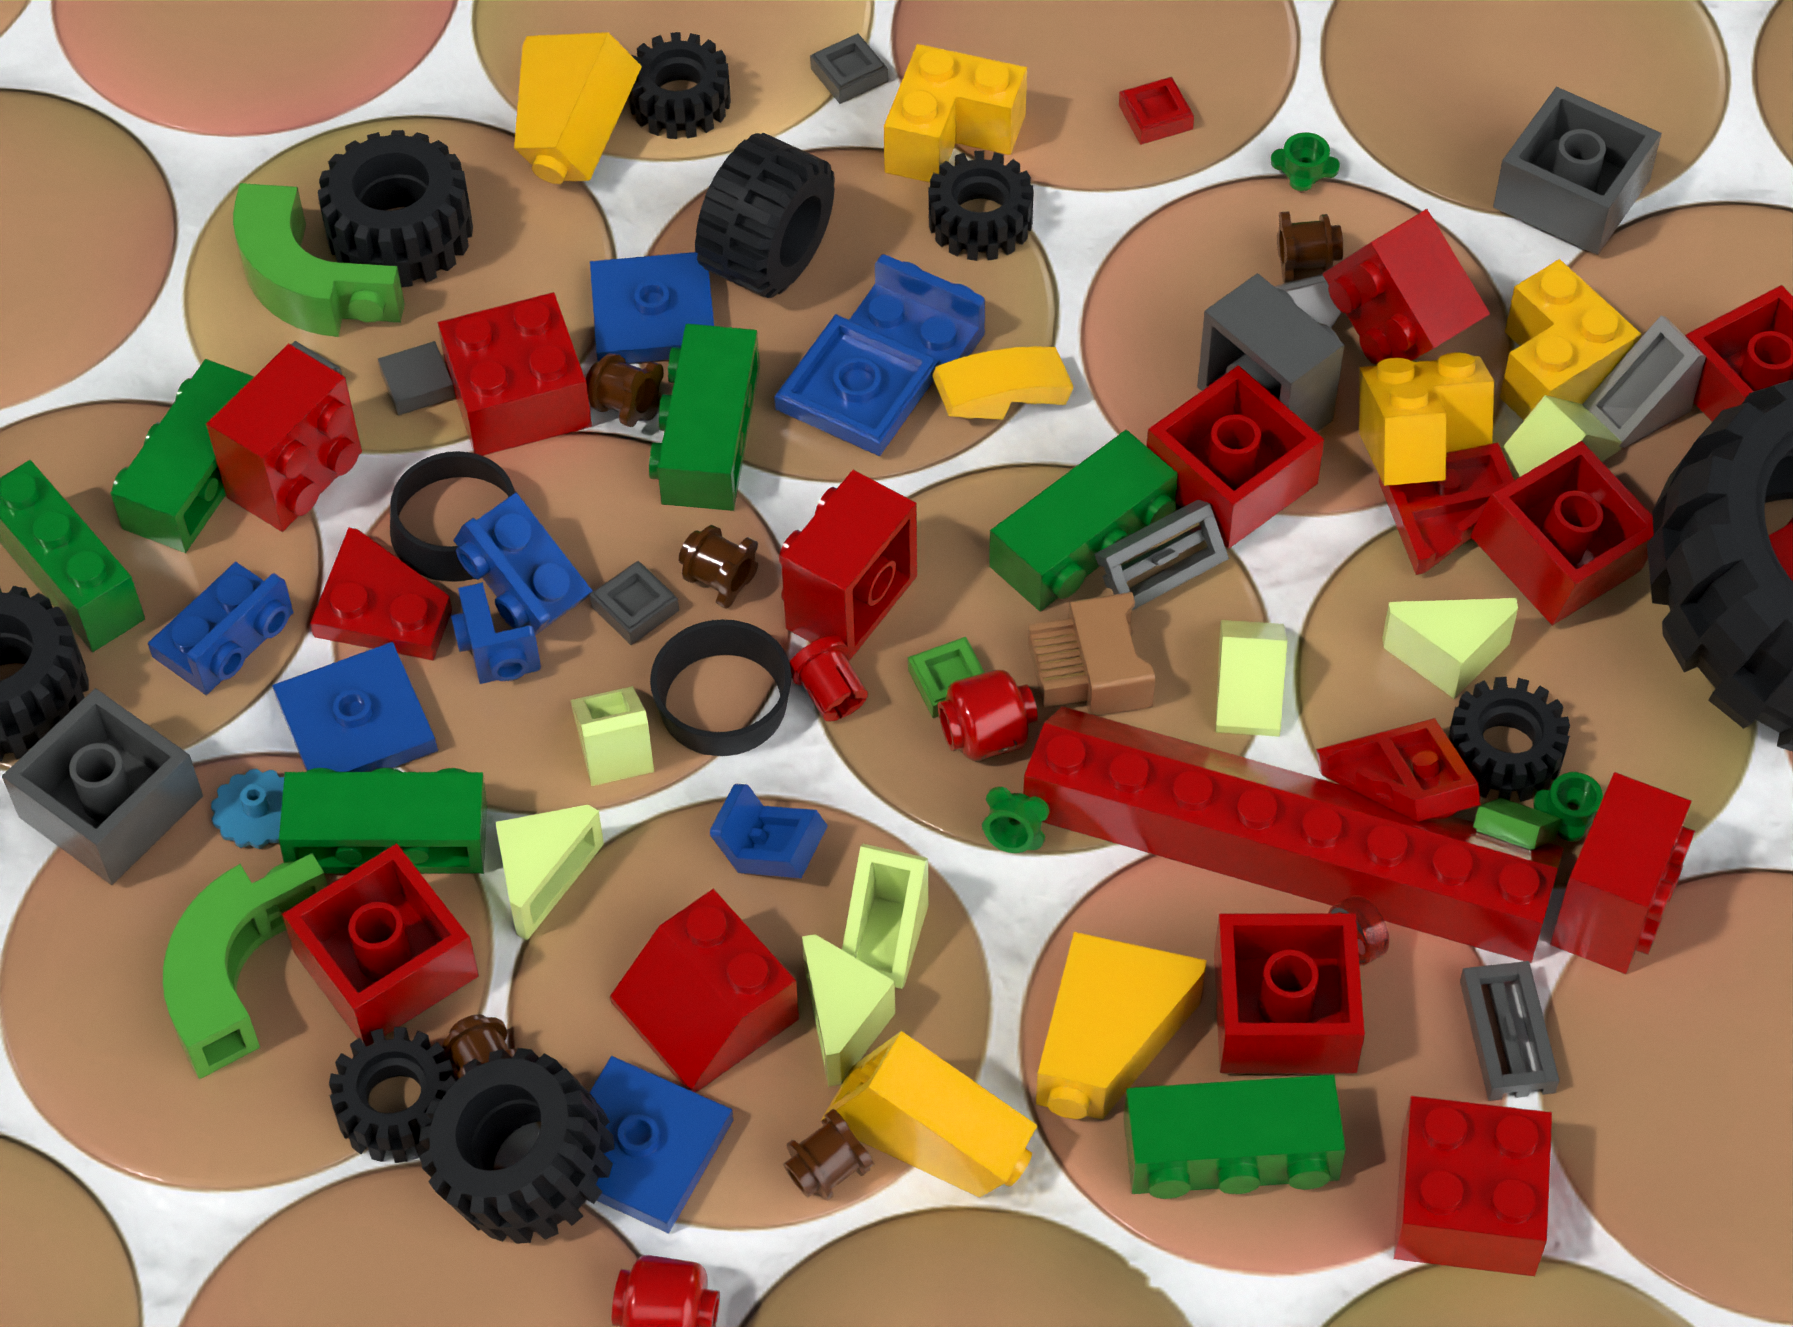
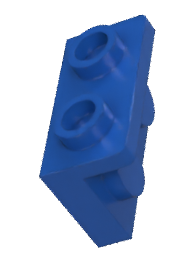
M882 254L875 262V284L849 320L940 360L941 365L971 355L985 335V299L965 285L951 283L923 271L913 263L901 262Z
M517 492L479 519L472 518L463 524L453 540L458 546L456 554L464 569L477 580L483 578L497 596L495 598V605L498 612L513 629L532 626L535 635H537L588 598L593 592Z
M235 561L148 642L152 657L207 696L222 680L233 677L240 670L245 659L267 638L275 637L285 627L289 617L294 613L286 582L275 573L271 574L264 581Z

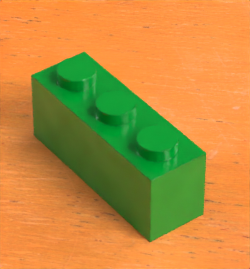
M685 324L681 347L671 348L668 363L669 383H674L672 395L663 394L659 407V430L664 431L662 443H652L649 458L650 479L659 480L662 505L734 511L760 370L757 330Z
M205 359L193 377L186 379L181 384L171 408L161 422L151 426L145 437L142 449L129 467H124L120 470L113 482L110 494L123 530L187 553L226 496L206 423L254 376Z
M1126 429L990 530L989 567L1041 612L1058 598L1066 599L1073 595L1080 588L1085 577L1100 567L1095 558V553L1175 511L1178 473Z
M31 459L0 477L1 545L44 596L50 599L51 604L54 607H60L66 615L69 625H71L72 629L92 652L146 619L132 576Z
M313 768L306 772H285L279 831V844L283 862H295L313 853L324 874H348L397 843L421 874H484L487 800L483 772H467L458 768H445L437 772H402L393 768H379L372 772H336L328 768Z
M1335 1075L1126 1088L1123 1120L1132 1194L1149 1193L1155 1198L1172 1199L1181 1197L1191 1190L1220 1189V1191L1227 1194H1244L1256 1190L1259 1186L1289 1184L1295 1189L1309 1190L1322 1187L1329 1181L1340 1180L1346 1148Z

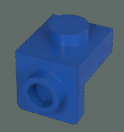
M483 582L458 588L463 613L451 615L459 652L472 651L479 684L496 680L512 681L522 677L524 674L541 669L537 640L532 626L495 633Z
M734 784L710 829V836L738 873L802 879L828 825L817 810L763 806L749 785Z

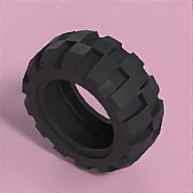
M1792 379L1749 393L1741 405L1722 410L1697 438L1687 454L1668 477L1652 511L1654 535L1647 543L1652 603L1669 605L1670 612L1662 621L1663 637L1683 672L1698 667L1716 688L1708 701L1743 729L1757 720L1779 732L1777 747L1793 752V582L1774 553L1767 532L1764 511L1765 503L1793 499Z

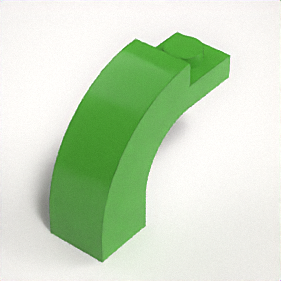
M239 184L233 211V226L237 245L250 288L262 305L272 314L296 328L333 337H339L342 319H354L363 322L384 321L401 323L405 303L397 266L331 262L309 254L301 248L306 222L298 187Z
M313 853L295 862H285L274 867L264 878L254 883H251L243 867L239 864L215 879L200 892L179 919L170 937L165 954L163 990L167 1009L181 1046L199 1079L260 1048L250 1016L237 995L238 978L249 956L261 944L287 930L282 914L328 886L325 874Z

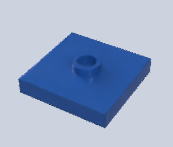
M690 252L590 261L597 361H600L609 353L621 355L626 363L669 360L671 348L681 347L685 324L714 326L709 271L698 263V253Z
M835 314L774 396L775 410L881 456L933 383L932 374L935 367L940 365V360Z
M393 642L272 685L275 697L306 771L313 768H328L336 772H372L379 768H394L438 751L436 739Z
M611 1056L589 1092L597 1104L605 1111L610 1122L605 1127L613 1134L614 1149L604 1153L613 1165L609 1178H599L596 1183L603 1191L597 1201L669 1234L734 1120L733 1110Z

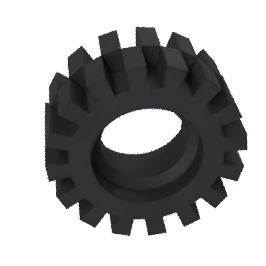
M680 32L671 33V41L665 43L661 35L653 37V48L648 47L645 43L641 44L637 48V56L631 55L642 68L629 94L631 114H635L636 122L641 127L648 124L649 133L656 136L664 128L666 129L668 139H677L678 131L686 130L688 139L697 137L696 127L700 126L707 133L714 129L713 119L720 123L726 117L725 109L730 108L731 97L728 63H726V56L722 49L716 52V44L709 39L701 46L700 35L690 33L688 41H681ZM677 80L691 81L697 84L690 89L682 91H670L661 88L662 85Z
M984 150L974 151V160L969 161L965 153L955 155V166L951 165L947 160L939 166V174L933 173L930 179V187H928L929 228L931 234L935 233V241L941 247L949 242V253L957 257L962 249L967 250V260L977 261L978 252H986L987 260L998 259L999 248H1002L1006 255L1015 251V242L1023 245L1028 239V231L1032 229L1034 190L1033 185H1031L1030 175L1027 170L1020 173V163L1014 159L1007 165H1004V154L994 152L992 160L984 159ZM974 199H987L1000 204L1001 207L989 212H973L960 205Z
M1495 677L1493 690H1490L1484 680L1475 684L1473 695L1466 691L1460 697L1458 707L1455 706L1448 738L1478 782L1479 795L1481 797L1487 798L1490 789L1499 791L1498 798L1510 800L1512 791H1517L1520 802L1530 800L1534 787L1537 791L1548 790L1551 780H1555L1559 776L1570 738L1568 735L1570 723L1568 716L1561 717L1564 707L1558 699L1546 704L1549 691L1541 685L1532 694L1527 691L1529 680L1518 678L1516 688H1509L1507 677ZM1498 726L1515 728L1526 734L1531 739L1533 746L1530 750L1521 753L1503 752L1488 744L1484 739L1483 733L1489 728Z
M394 1027V1039L385 1040L382 1028L371 1031L374 1044L366 1047L361 1038H357L350 1044L353 1058L351 1059L341 1053L335 1062L338 1074L331 1073L329 1086L332 1094L329 1096L340 1131L345 1139L349 1137L352 1148L358 1153L362 1154L368 1147L372 1160L383 1162L386 1151H392L395 1163L407 1162L405 1149L415 1147L420 1158V1155L428 1151L419 1142L421 1128L430 1126L432 1123V1119L425 1113L431 1100L440 1102L446 1094L441 1088L450 1076L455 1079L450 1059L447 1060L445 1050L438 1042L431 1047L429 1036L423 1032L417 1031L414 1039L411 1041L406 1027ZM399 1076L410 1077L421 1086L418 1100L403 1111L380 1113L369 1104L371 1090L386 1079Z

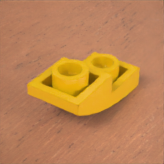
M1014 347L972 354L936 366L932 374L948 416L967 419L1003 420L1011 402L1066 405L1074 388L1056 347Z

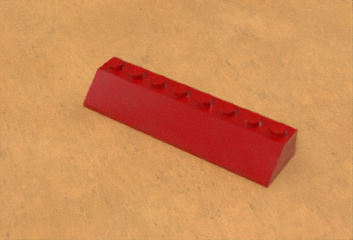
M1064 706L1044 722L1024 774L1023 794L1029 797L1041 798L1050 809V813L1047 819L1042 821L1043 823L1521 961H1529L1530 963L1533 960L1564 847L1549 843L1534 850H1528L1477 832V829L1473 828L1474 822L1454 816L1442 819L1431 818L1416 822L1337 783Z

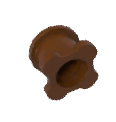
M1289 211L1279 212L1277 250L1280 257L1283 282L1294 281V270L1322 268L1323 272L1333 267V261L1343 259L1341 226L1331 225L1328 214L1320 215L1319 221L1291 223Z
M607 354L591 366L586 376L590 406L599 412H607L610 409L619 412L620 423L628 427H634L640 419L652 420L657 414L660 405L658 393L660 382L664 376L663 366L651 361L644 369L626 364L625 359L619 354Z
M714 525L706 527L701 532L696 530L687 537L679 553V563L683 565V579L690 583L699 580L719 591L716 603L723 608H729L737 594L745 585L750 583L757 572L758 562L755 561V553L758 548V542L747 537L738 546L722 537L721 529Z
M477 1014L465 1017L452 1026L449 1035L443 1041L442 1048L445 1050L447 1060L450 1059V1062L456 1065L458 1079L466 1074L463 1065L475 1058L481 1064L489 1062L490 1052L504 1049L513 1058L517 1049L507 1048L505 1040L508 1032L502 1020L496 1017H486Z
M835 1109L825 1114V1118L822 1120L823 1126L802 1142L797 1143L795 1140H791L787 1143V1149L792 1158L783 1163L784 1168L797 1188L807 1198L817 1192L824 1200L828 1201L833 1197L832 1188L855 1171L860 1176H863L874 1165L867 1150L857 1140L845 1120Z

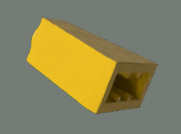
M609 32L526 36L522 45L514 149L532 165L531 169L536 176L552 184H562L564 181H590L642 66Z
M1074 932L1037 1072L1036 1105L1048 1107L1056 1115L1069 1119H1081L1089 1116L1103 1120L1126 1093V1088L1131 1087L1200 1005L1207 960Z
M902 1031L852 1066L825 1112L827 1114L832 1109H835L845 1120L858 1141L979 1198L1003 1184L1011 1187L1020 1178L1032 1157V1152L1026 1146L1038 1126Z

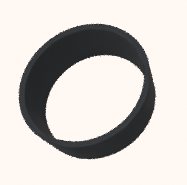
M445 452L427 457L411 466L400 477L394 487L390 503L391 543L399 559L424 577L447 582L475 579L460 563L456 554L458 546H438L426 543L414 537L402 525L399 514L406 502L416 492L429 484L443 479L470 477L492 483L508 495V498L516 493L510 478L498 464L484 456L470 452Z
M721 619L694 624L678 632L667 641L654 660L650 685L663 723L669 733L679 743L690 750L705 755L731 756L758 747L776 732L785 715L792 675L790 663L784 649L770 634L749 623ZM715 655H735L758 663L774 678L780 693L777 704L762 719L747 727L727 732L704 731L686 725L667 710L666 698L672 682L683 669L700 659Z

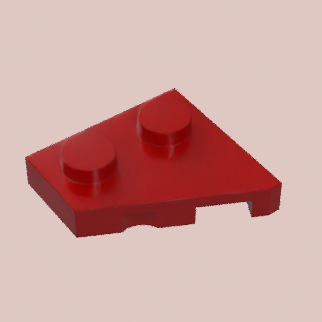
M1498 442L1446 453V480L1384 486L1379 476L1380 487L1416 575L1426 573L1470 540V535L1491 494L1514 481Z
M348 527L310 624L315 638L371 649L393 642L398 654L434 661L452 613V605L448 594L360 530Z
M1435 718L1316 749L1319 771L1322 776L1416 822L1431 818H1447L1457 811L1481 805L1478 782Z

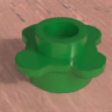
M1302 132L1292 135L1285 142L1284 149H1276L1271 155L1272 167L1282 170L1290 179V186L1298 191H1307L1318 180L1324 177L1333 178L1339 173V160L1330 156V147L1327 141L1314 133Z
M1568 772L1556 778L1550 790L1538 791L1535 795L1533 806L1536 810L1562 818L1558 835L1564 840L1574 842L1581 840L1584 837L1585 830L1591 827L1602 802L1603 792L1600 785L1592 777L1579 772ZM1567 804L1577 805L1579 809L1571 810Z
M1005 787L992 788L986 796V802L990 806V811L982 823V829L989 842L999 850L1008 853H1022L1026 850L1039 849L1045 841V835L1041 831L1042 821L1046 820L1050 813L1047 803L1039 797L1011 793Z

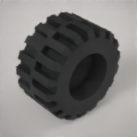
M392 130L391 135L380 136L379 132L367 135V141L359 143L354 140L345 146L346 153L344 155L335 153L328 161L330 170L322 171L319 179L321 188L318 190L320 209L331 254L336 256V261L339 263L397 266L401 288L413 286L412 281L421 278L425 283L437 278L436 271L440 269L449 271L455 266V255L465 254L469 247L468 238L472 237L473 234L465 173L462 171L461 162L456 154H449L448 146L439 140L430 143L428 135L418 132L413 136H405L404 130ZM405 207L398 210L386 211L392 208Z
M755 133L747 140L744 139L726 158L717 171L702 203L695 239V252L698 253V263L704 269L763 297L772 298L776 294L783 293L808 266L825 234L831 216L835 192L834 171L831 170V165L823 159L766 133Z
M13 586L9 593H2L0 588V666L12 663L25 664L14 675L0 681V761L3 760L4 754L14 753L15 758L20 759L28 752V749L32 748L85 698L83 692L89 690L86 667L66 615L59 606L53 608L48 597L38 592L30 598L27 588Z
M517 1048L512 1058L504 1049L490 1052L489 1062L481 1064L475 1058L463 1065L466 1074L457 1081L450 1076L441 1086L446 1092L440 1102L431 1100L425 1114L432 1119V1123L430 1126L422 1127L420 1131L419 1142L428 1150L420 1155L422 1169L431 1177L428 1182L432 1188L478 1231L482 1230L490 1238L502 1242L506 1236H509L516 1244L531 1243L533 1232H537L542 1238L548 1239L559 1234L557 1224L564 1220L573 1226L583 1217L578 1209L585 1201L588 1200L595 1204L603 1192L596 1183L599 1178H609L613 1165L604 1155V1153L614 1149L613 1134L605 1127L610 1123L605 1111L566 1068L564 1069L556 1059L545 1053L539 1058L532 1049ZM541 1122L538 1138L531 1150L517 1163L504 1169L494 1170L495 1158L503 1142L522 1126Z

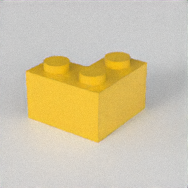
M917 44L884 124L885 173L930 183L933 173L939 174V166L946 160L949 162L955 144L1011 155L1026 116L1027 67Z
M1558 259L1514 286L1505 333L1519 347L1509 353L1500 399L1523 421L1545 395L1583 404L1640 340L1642 334L1564 262Z
M1452 352L1440 356L1438 360L1412 362L1404 358H1388L1380 361L1375 366L1359 367V435L1384 486L1446 480V452L1493 444L1494 380L1480 356Z

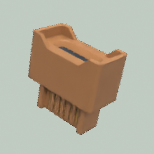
M1132 592L1069 602L1068 619L1028 625V646L1044 708L1086 701L1088 713L1099 716L1153 707L1155 688L1152 664L1136 656L1131 637L1133 634L1131 614L1135 606Z

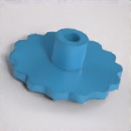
M252 769L245 775H233L230 778L229 784L221 785L217 790L218 798L214 799L211 803V809L214 812L212 822L214 827L220 829L221 837L224 840L234 841L239 848L251 845L261 849L268 843H279L284 777H279L274 770L262 773L258 769Z

